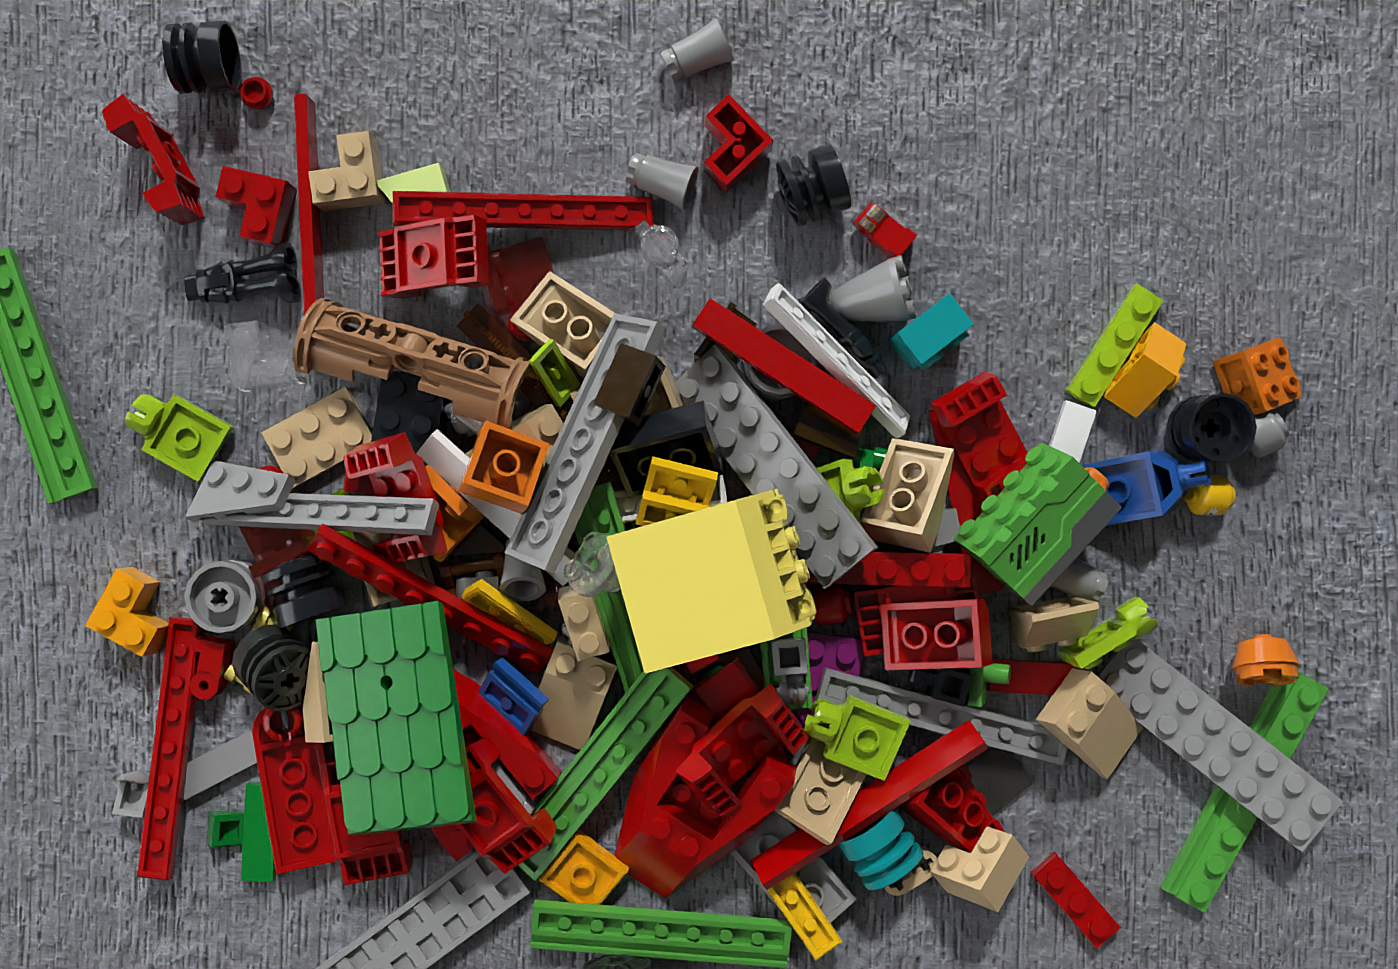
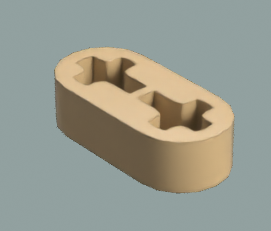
M921 847L924 852L923 857L925 859L931 857L927 862L929 866L927 869L923 870L919 866L900 878L901 885L896 887L892 883L884 887V889L893 896H900L932 878L933 875L930 873V870L937 857L931 849Z

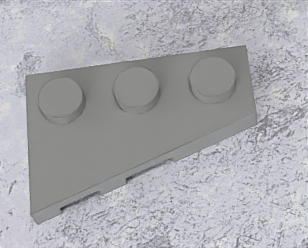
M213 460L185 517L191 522L203 521L204 517L215 516L220 519L227 518L232 513L245 512L248 515L283 510L296 480L287 474Z

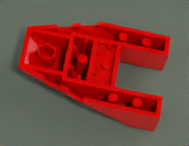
M453 669L465 749L475 742L486 738L499 751L500 755L498 758L533 800L555 782L562 771L530 732L523 736L478 693L481 687L478 682ZM457 825L430 827L436 838L456 862L474 848Z
M688 696L680 703L634 773L614 854L618 860L629 867L627 873L629 876L665 899L744 844L772 814L795 783L797 769L796 765L770 750L761 759L736 795L742 803L737 809L724 818L708 809L676 772L678 767L692 753L693 744L709 729L714 714Z

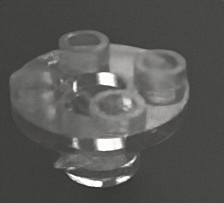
M594 531L588 533L573 559L564 567V576L568 578L571 590L582 597H592L603 590L614 593L621 589L606 536H610L608 533L598 534Z

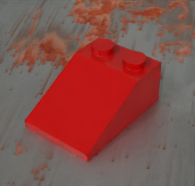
M988 598L881 604L885 670L982 668L993 664Z

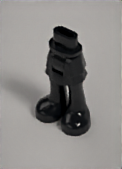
M282 243L275 246L270 253L260 257L236 262L230 260L225 264L219 262L204 270L198 269L195 275L184 277L186 297L188 301L201 300L203 303L213 301L228 304L230 301L240 302L244 298L256 295L276 294L284 302H300V284L297 277L290 272L297 269L295 250L290 243ZM269 271L283 272L251 281H245L243 277Z
M825 277L822 278L805 297L802 296L797 301L813 317L812 312L839 335L838 338L827 329L826 331L874 379H877L886 370V367L878 360L880 355L877 352L874 353L866 336L861 334L857 326L854 327L833 308L828 299L832 286Z

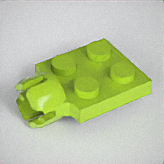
M141 394L131 406L146 413V415L138 411L135 413L128 411L125 418V424L142 434L145 438L142 451L197 482L203 481L212 461L215 460L234 426L177 394H173L167 403L160 401L152 395Z
M841 459L816 468L859 524L860 512L863 508L878 504L884 498V488L872 492V487L884 483L881 474L876 468L863 466L854 469L852 460Z
M1136 596L1115 609L1116 618H1109L1091 629L1087 636L1077 638L1078 643L1064 646L1057 650L1064 662L1080 669L1084 667L1085 669H1090L1103 661L1102 656L1111 650L1117 652L1130 645L1131 641L1129 639L1138 640L1153 632L1157 628L1158 623L1156 618L1151 619L1148 615L1143 616L1147 613L1149 606L1140 597Z
M849 694L846 701L839 705L824 699H817L810 708L815 711L814 716L807 715L804 730L809 737L826 744L823 752L824 757L885 781L911 721L909 718Z

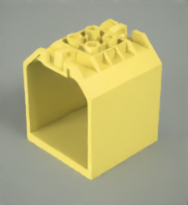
M779 488L606 536L644 673L773 640L811 626L812 620L815 619V614L817 613L815 602L805 583L810 578L805 559L799 560L796 548L801 545L799 535L795 526H789L788 507L784 495L780 494Z

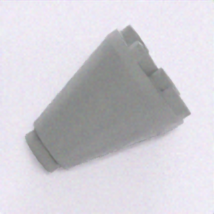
M902 255L889 258L833 289L828 298L833 308L848 322H904L917 318L913 300L908 301V298H911L910 295H913L909 277L902 278V275L906 274Z

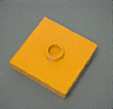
M579 829L541 875L539 880L568 902L601 905L628 873L629 867Z

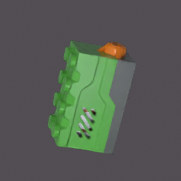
M1042 442L1027 453L1025 458L1027 464L1020 472L1015 470L1005 477L1003 481L1004 489L998 496L991 495L983 501L981 505L982 513L975 521L970 519L964 522L959 529V533L953 538L1003 587L1030 606L1043 595L1122 508L1106 491L1110 485L1108 479L1092 467L1084 468L1073 456Z

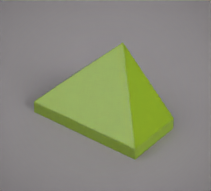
M549 338L529 360L530 365L556 406L561 407L571 396L570 393L576 391L580 386L579 381L553 339Z

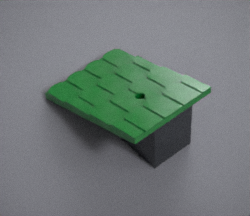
M439 601L392 609L388 608L316 619L321 672L324 673L328 716L332 722L337 779L340 780L344 822L348 828V834L356 836L477 822L443 604Z

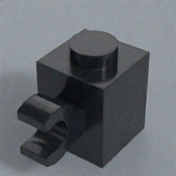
M957 668L932 669V672L923 669H911L908 679L915 683L927 685L926 694L931 698L964 707L972 675Z

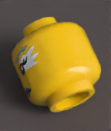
M1211 474L1212 484L1210 486H1199L1187 490L1188 493L1183 499L1189 510L1196 515H1224L1233 506L1236 498L1235 488L1227 477Z

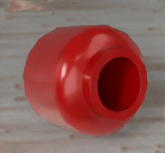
M816 584L812 587L811 594L817 611L814 621L819 626L845 623L849 614H853L852 594L850 589H845L843 584H833L827 589H824L821 584Z

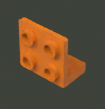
M1281 337L1212 361L1223 393L1235 395L1245 401L1254 415L1267 412L1302 396L1299 379L1293 371L1288 349Z
M427 464L425 468L444 518L442 530L447 547V552L432 556L437 561L442 562L483 519L484 515Z

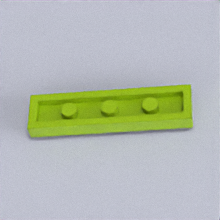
M1138 283L1133 285L1065 392L1090 408H1094L1164 300Z

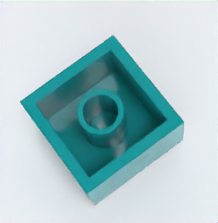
M949 293L889 340V343L911 371L918 366L924 370L944 356L940 351L942 348L945 347L949 351L970 335L966 330L974 325V323Z

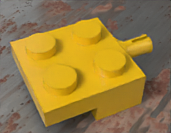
M652 457L635 524L645 526L709 508L718 472Z

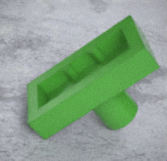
M993 663L982 668H970L972 679L969 686L968 706L982 707L986 703L987 682L1010 684L1011 665Z

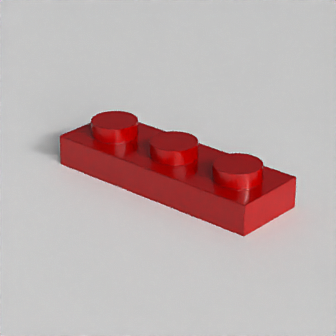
M1055 852L1030 872L1096 948H1099L1121 928Z

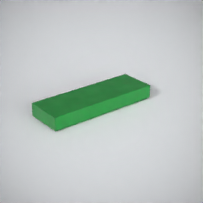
M249 782L246 784L241 881L273 882L276 880V870L261 783Z

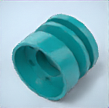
M895 808L838 844L849 861H858L854 870L859 876H862L861 880L868 890H878L896 882L908 874L923 857L924 852L919 844L914 842V836L909 831L901 832L905 823Z

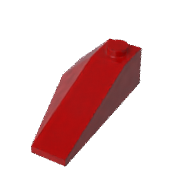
M964 764L899 805L901 809L921 825L953 847L968 853L972 852L986 827L1005 832L998 819H993L985 805L987 802L983 793H979L970 780L973 776Z

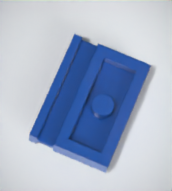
M502 657L494 662V668L488 673L478 693L524 736L533 728L549 698Z

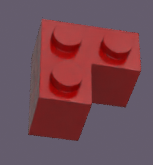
M730 94L724 97L705 116V127L722 145L704 161V172L726 194L772 151L774 140Z
M222 166L215 197L228 206L245 209L240 237L252 244L270 248L285 243L297 189L283 179Z

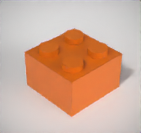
M485 420L479 431L458 492L522 514L529 506L549 443Z

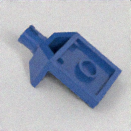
M1161 449L1082 465L1084 468H1095L1108 479L1110 487L1106 491L1122 507L1107 525L1168 514L1176 509L1188 493L1187 490L1212 484L1211 474L1194 475L1195 473L1210 470L1206 460L1185 465Z

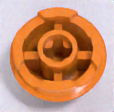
M1261 634L1238 643L1232 672L1236 673L1237 684L1241 686L1254 687V683H1271V686H1281L1294 683L1295 678L1299 679L1298 669L1301 667V664L1287 639L1272 637L1269 634Z

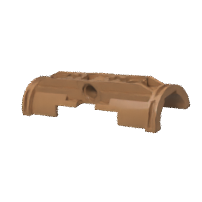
M326 298L315 301L305 313L296 335L293 351L295 370L305 374H309L312 369L351 382L355 380L354 370L384 380H388L393 369L421 376L418 390L453 400V413L480 422L486 420L508 429L512 427V413L516 394L525 375L532 378L537 376L526 358L519 357L513 360L485 349L438 336L430 331L348 309L341 303ZM348 323L360 325V328L354 332L343 330V327ZM473 359L483 362V365L475 370L468 369L465 366L468 361Z

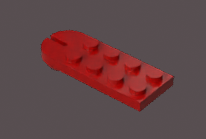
M304 702L287 710L290 728L284 729L281 711L263 708L259 712L252 728L276 874L337 861L325 800L322 764L327 763L324 743L306 742L303 718Z

